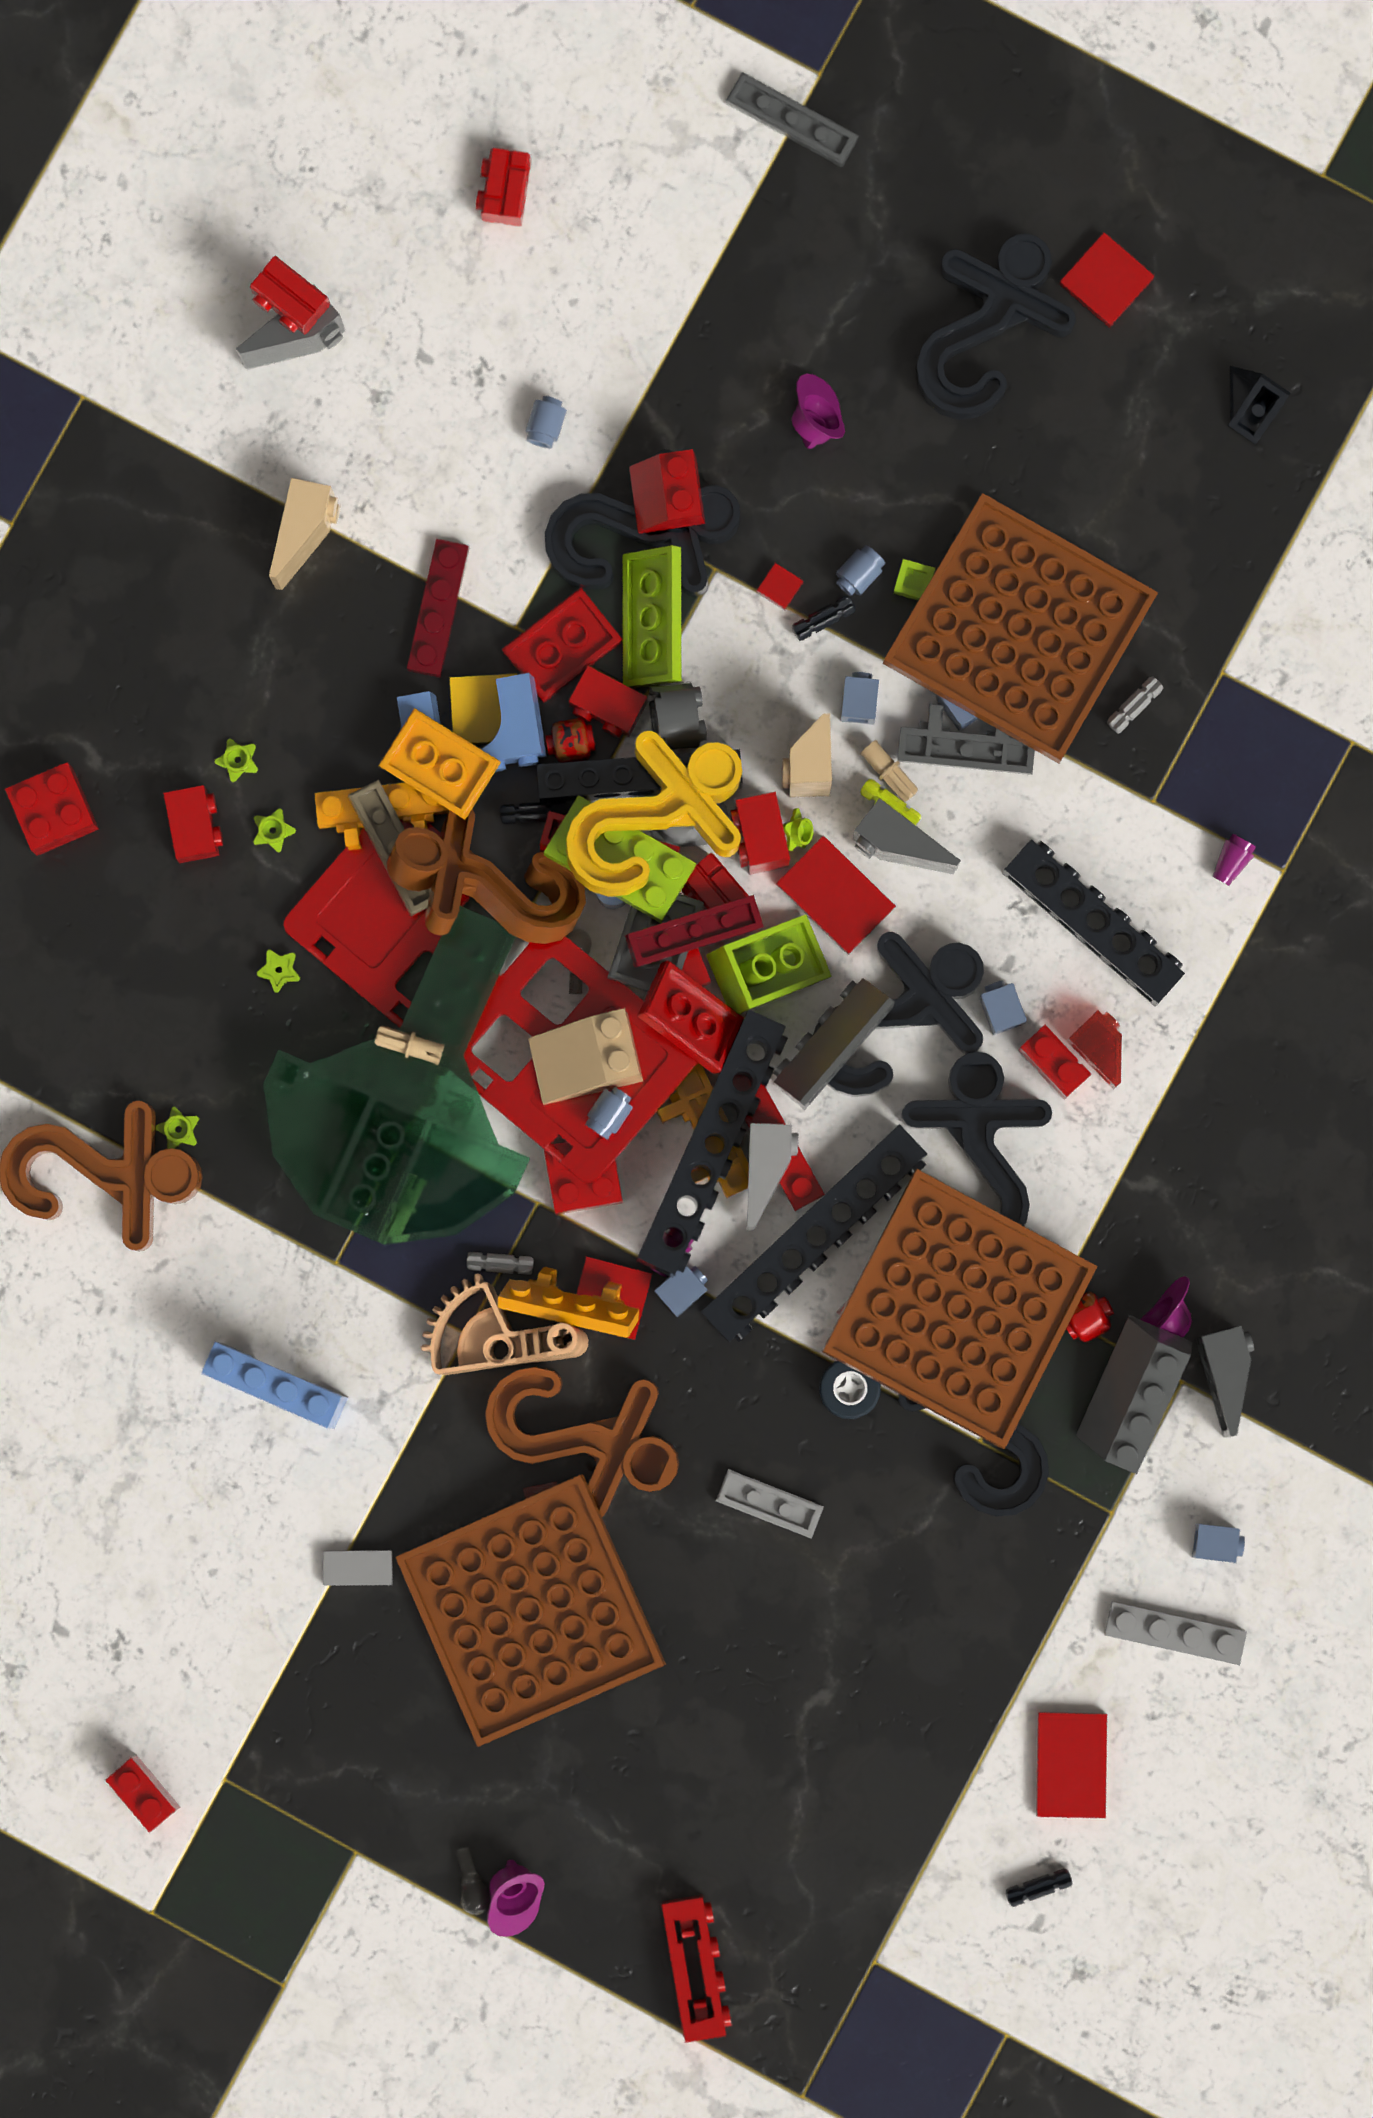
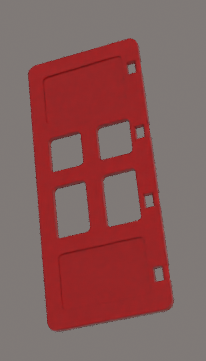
M400 819L404 829L413 828L411 822L404 823L403 819ZM427 823L428 830L440 837L441 832L430 823ZM363 827L359 835V843L362 849L348 850V847H346L286 916L284 920L285 931L402 1031L408 1034L416 1032L415 1036L445 1044L440 1063L558 1160L577 1178L585 1183L597 1181L698 1062L637 1017L644 1001L623 983L608 979L609 972L566 936L562 940L547 944L529 942L527 947L502 975H495L447 934L435 935L431 933L425 925L427 909L410 916ZM462 894L459 910L471 898L470 896ZM321 937L335 947L329 956H326L315 946ZM424 952L432 953L481 994V1000L453 1032L445 1031L396 989L397 982ZM549 959L557 960L589 987L586 996L568 1017L558 1025L551 1022L521 996V991ZM400 1002L414 1013L407 1022L393 1012ZM625 1008L629 1016L643 1081L617 1087L631 1097L628 1104L634 1108L617 1133H612L607 1140L585 1125L589 1119L587 1114L603 1091L543 1105L533 1058L514 1080L505 1081L476 1057L472 1049L493 1023L503 1015L509 1017L533 1037L591 1016ZM478 1069H481L493 1080L486 1089L472 1078ZM558 1135L573 1147L566 1156L552 1145V1142Z

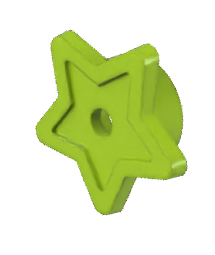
M228 739L225 753L215 760V764L228 769L232 782H235L243 772L256 773L258 768L252 760L256 745L241 746L232 739ZM236 757L241 758L240 763L235 762Z
M799 808L793 809L790 821L783 824L784 832L787 835L788 851H793L796 846L806 849L807 844L810 843L813 837V824L811 820L802 818Z
M277 809L271 816L256 815L254 817L259 830L253 841L255 845L269 843L276 852H281L284 838L296 832L295 828L284 823L282 809ZM273 827L276 828L274 834L270 833V829Z
M268 950L267 964L258 970L256 975L270 980L274 992L278 993L285 983L298 982L300 980V976L293 969L296 954L293 952L279 956L272 950ZM277 967L282 968L281 973L276 972Z
M172 1107L169 1119L156 1125V1130L167 1137L168 1149H175L181 1143L194 1146L197 1142L193 1129L198 1123L199 1117H184L176 1107ZM178 1126L182 1128L180 1133L176 1132V1127Z

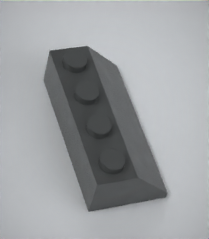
M864 978L858 984L853 980L840 994L844 999L836 1010L830 1006L817 1021L822 1025L814 1035L808 1032L796 1045L795 1048L799 1050V1053L793 1060L789 1061L785 1058L773 1072L777 1076L773 1082L774 1085L803 1110L807 1109L894 1007L895 1001Z
M1129 1315L1076 1436L1106 1462L1137 1474L1191 1356L1193 1342Z

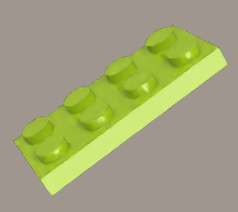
M671 545L623 554V684L631 689L681 682V547Z
M579 795L544 851V856L570 871L571 869L567 863L566 838L571 822L585 806L592 803ZM640 830L607 831L601 834L594 843L597 855L606 862L612 864L621 863L637 856L647 861L650 869L647 884L628 895L615 897L662 923L695 869L696 863Z

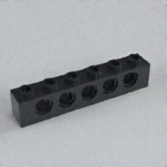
M740 749L734 750L741 760ZM693 753L675 755L687 768ZM636 757L537 765L540 802H573L578 795L586 800L652 796L658 795L661 792V787ZM742 775L738 789H742L743 786Z
M1031 839L1004 869L1002 874L1156 1007L1185 974L1180 969L1183 964L1171 953L1167 952L1165 955L1155 947L1157 941L1146 931L1141 930L1138 933L1130 926L1129 923L1132 920L1121 909L1116 907L1113 911L1103 902L1106 897L1092 885L1087 888L1078 880L1080 874L1067 863L1062 866L1052 858L1055 853L1049 846L1042 841L1036 844ZM1040 868L1049 869L1054 876L1053 882L1046 885L1039 883L1035 877L1036 870ZM1066 890L1076 892L1079 897V904L1074 907L1064 905L1061 900V893ZM1097 912L1101 914L1105 921L1104 927L1101 929L1091 928L1086 920L1089 913ZM1119 934L1125 935L1130 941L1129 950L1124 952L1116 950L1112 944L1113 937ZM1142 957L1153 959L1156 965L1155 972L1152 974L1141 972L1138 967V960Z

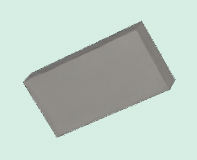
M393 1550L323 1551V1586L393 1585Z

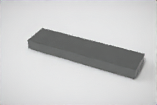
M743 72L726 99L727 105L840 167H843L859 137L855 133Z

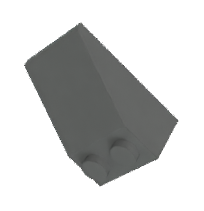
M330 303L329 308L307 334L304 335L298 329L295 333L290 332L278 321L281 316L277 314L237 347L236 350L244 367L251 369L318 353L325 347L331 349L342 340V333L345 331L340 314Z
M880 798L854 830L853 840L856 843L854 847L869 859L874 855L879 860L949 874L956 872L961 861Z
M1242 1326L1195 1338L1223 1437H1233L1238 1434L1251 1363L1249 1352L1254 1351L1249 1331L1243 1332Z

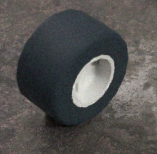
M840 1361L833 1362L824 1371L819 1384V1394L823 1405L831 1414L842 1419H856L867 1415L876 1406L880 1397L881 1384Z

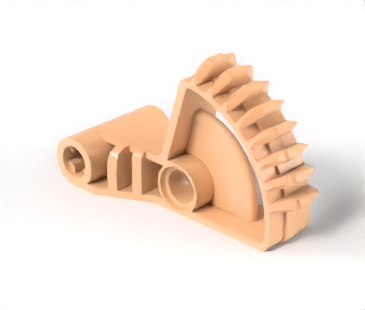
M477 1273L474 1274V1286L468 1279H463L461 1281L464 1288L463 1292L456 1286H452L450 1290L455 1298L451 1300L445 1295L440 1298L447 1306L444 1310L434 1306L433 1312L440 1316L438 1320L428 1318L426 1322L428 1325L435 1326L433 1333L423 1332V1337L431 1339V1345H421L422 1351L431 1352L433 1371L438 1375H451L519 1364L576 1358L586 1352L589 1340L587 1334L582 1329L565 1323L513 1331L504 1309L498 1308V1296L494 1287L490 1283L484 1282L482 1275ZM484 1290L491 1307L474 1315L464 1326L457 1346L459 1366L442 1369L441 1341L448 1320L465 1300ZM569 1335H571L572 1341L567 1342V1346H565L564 1340L568 1339ZM505 1341L508 1345V1354L504 1359L498 1360L493 1353L494 1347L498 1342Z

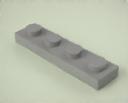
M1111 1601L1104 1635L1240 1665L1247 1631Z

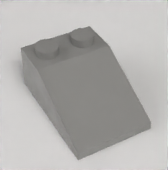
M750 1123L747 1230L755 1229L790 1164L791 1156H797L798 1133H792V1125Z

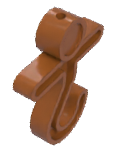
M449 810L442 825L440 837L426 828L419 827L405 829L398 835L386 861L387 871L395 883L407 890L423 891L431 888L425 925L435 935H446L450 932L459 913L462 894L474 898L511 935L527 942L541 944L562 940L571 933L586 904L584 885L576 880L572 871L544 856V852L533 856L524 878L530 887L544 893L552 905L543 906L531 902L491 861L475 855L470 850L475 822L473 810L470 811L465 820Z
M134 1101L125 1110L124 1154L120 1158L108 1159L68 1128L42 1124L28 1127L14 1136L2 1152L0 1161L1 1189L11 1205L28 1216L53 1220L62 1213V1201L57 1195L36 1188L31 1181L30 1171L33 1162L42 1154H57L123 1205V1243L130 1250L139 1252L148 1249L153 1242L154 1197L162 1202L175 1205L186 1203L195 1197L201 1188L203 1177L201 1167L196 1159L182 1150L170 1148L155 1154V1111L152 1106L143 1101Z
M539 1367L516 1370L500 1380L489 1396L485 1414L488 1433L498 1449L512 1459L527 1463H537L583 1452L595 1459L596 1468L588 1487L601 1517L607 1513L624 1474L633 1486L648 1492L663 1489L677 1475L679 1459L673 1445L664 1438L657 1436L640 1438L659 1394L658 1387L651 1380L643 1379L633 1384L617 1417L538 1435L527 1434L520 1429L515 1418L516 1407L526 1396L537 1395L548 1398L557 1395L563 1385L562 1378L557 1372Z

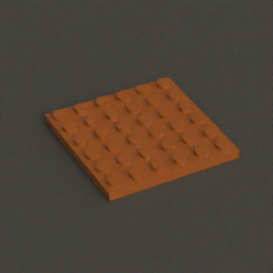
M982 493L882 664L1060 764L1158 592Z
M916 1169L821 1352L1001 1449H1005L1097 1266Z
M583 1474L395 1557L477 1747L666 1665Z

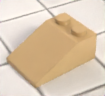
M291 478L269 574L275 589L283 590L328 535L331 523L337 524L340 504H337L338 497H335L331 486Z
M625 1008L591 1016L528 1038L543 1105L601 1092L605 1088L609 1090L614 1087L617 1088L643 1081L629 1016Z

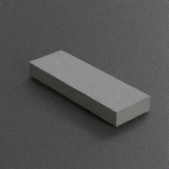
M729 1469L716 1499L719 1503L811 1539L824 1506Z

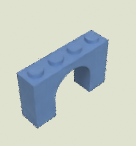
M529 673L496 679L501 710V725L495 738L481 750L501 762L495 772L505 770V764L518 762L520 767L536 765L539 763L538 758L547 757L535 678ZM427 691L397 697L401 727H403L414 708L440 724L437 698L432 692Z
M214 1342L201 1372L203 1375L328 1429H335L348 1399L346 1396L296 1377L219 1342Z

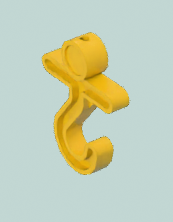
M653 731L640 733L635 742V756L661 787V792L654 797L599 799L585 806L571 822L566 838L567 863L576 880L588 890L608 897L628 895L647 884L650 869L647 861L638 856L631 857L621 863L612 864L602 860L597 855L594 843L601 834L607 831L666 830L670 827L693 826L716 854L722 857L734 855L739 848L740 832L716 803H722L730 799L738 790L742 775V763L736 751L728 745L719 742L706 743L695 750L686 768L660 735Z

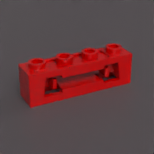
M703 1894L662 1901L685 2043L726 2036L725 2027L732 2026L729 2006L721 2005L719 1992H725L726 1988L723 1971H716L714 1958L720 1957L717 1936L710 1937L708 1923L714 1922L711 1902L704 1903ZM675 1920H680L682 1938L695 1936L692 1920H698L701 1937H697L706 1995L707 1997L711 1996L714 2013L708 2015L706 1998L694 2000L696 2019L691 2020L688 2000H692L684 1945L683 1940H678Z

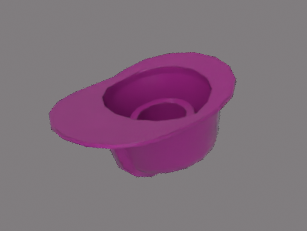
M814 374L800 376L796 382L798 405L791 420L793 427L802 437L805 447L811 449L817 444L820 445L827 442L831 438H842L845 434V427L837 396L831 386Z
M1183 1276L1173 1282L1154 1307L1140 1320L1183 1338L1189 1331L1192 1322L1191 1313L1183 1301L1190 1285L1189 1278Z
M513 1859L508 1860L505 1868L498 1871L492 1877L489 1885L491 1903L488 1912V1927L492 1933L500 1937L517 1935L530 1926L538 1913L545 1882L542 1877L531 1873L526 1867L518 1865Z

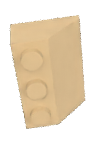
M822 714L790 748L789 758H783L782 789L789 788V797L830 796L832 785L830 714Z

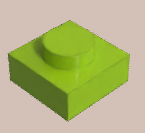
M903 559L894 594L919 600L934 576L935 568Z

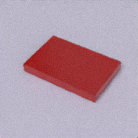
M579 588L502 648V652L520 674L529 673L535 678L537 696L545 703L581 675L587 666L591 667L623 642V639L584 590Z
M824 835L776 883L848 955L896 908V905Z
M669 960L660 964L637 1016L712 1074L721 1072L744 1019Z
M1038 1712L1036 1816L1106 1818L1107 1714Z

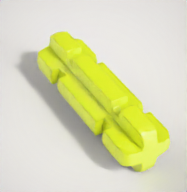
M868 779L860 790L862 796L869 801L874 800L875 803L880 798L914 825L918 824L921 819L919 812L912 807L908 809L905 802L887 789L882 790L880 788L881 785L873 779Z

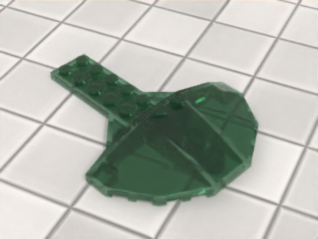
M460 906L459 913L450 932L446 935H441L401 1028L396 1029L408 1034L416 1032L415 1036L445 1044L438 1065L410 1055L408 1058H405L404 1053L376 1045L375 1039L365 1041L342 1050L343 1052L312 1063L278 1050L263 1083L272 1154L315 1216L379 1244L391 1245L455 1236L516 1193L530 1158L498 1144L464 1058L516 939V936L511 935L497 921Z

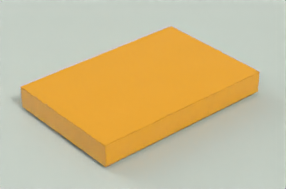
M414 708L378 766L465 820L501 762Z

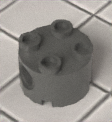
M690 681L679 685L650 686V696L655 695V700L649 701L652 731L660 735L671 750L679 748L697 749L700 746V742L707 740L705 721L699 720L697 708L703 705L700 686L693 687Z

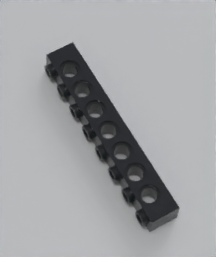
M750 1009L746 1013L724 1066L719 1073L637 1256V1262L672 1278L677 1271L684 1272L691 1257V1254L686 1252L691 1239L696 1242L698 1241L705 1226V1223L700 1221L704 1209L706 1208L711 1211L719 1192L714 1190L719 1177L725 1180L733 1163L732 1160L728 1159L729 1153L733 1146L739 1149L747 1130L742 1128L746 1115L753 1118L761 1100L755 1097L760 1084L767 1086L775 1069L769 1066L774 1053L779 1056L781 1055L788 1040V1037L783 1035L786 1028L785 1025ZM750 1044L760 1045L764 1049V1058L758 1061L749 1058L746 1051L747 1046ZM740 1074L747 1076L751 1082L750 1089L744 1092L738 1091L733 1085L734 1076ZM725 1105L732 1106L737 1112V1119L730 1123L724 1122L719 1116V1108ZM710 1136L720 1138L723 1143V1150L717 1154L710 1153L705 1147L706 1138ZM696 1167L706 1169L709 1173V1182L704 1185L696 1184L691 1178V1171ZM682 1198L692 1200L696 1207L695 1213L690 1216L682 1215L677 1209V1202ZM674 1229L680 1233L682 1241L679 1246L669 1247L665 1244L663 1234L666 1230Z
M899 1124L701 1313L728 1342L734 1338L740 1342L754 1329L749 1323L758 1315L763 1319L767 1317L778 1306L774 1300L783 1291L789 1296L803 1282L799 1276L806 1269L810 1268L814 1272L828 1259L824 1254L825 1251L833 1244L837 1248L842 1246L853 1235L849 1229L857 1221L864 1225L877 1212L873 1206L881 1198L888 1202L902 1189L898 1184L900 1180L907 1174L912 1177L916 1169L921 1171L927 1165L923 1159L928 1153ZM891 1156L898 1159L900 1171L895 1175L884 1173L881 1168V1162L884 1158ZM862 1180L873 1182L876 1187L875 1195L868 1199L860 1197L856 1191L857 1184ZM838 1203L848 1205L851 1210L850 1219L845 1222L836 1221L831 1213L833 1206ZM815 1226L824 1229L827 1236L826 1241L818 1246L812 1245L807 1239L808 1230ZM795 1250L800 1253L802 1263L798 1268L789 1269L784 1266L782 1256L786 1251ZM770 1273L775 1276L777 1280L775 1290L769 1293L761 1291L757 1286V1280L760 1275ZM738 1297H747L752 1302V1311L746 1316H739L732 1309V1304Z

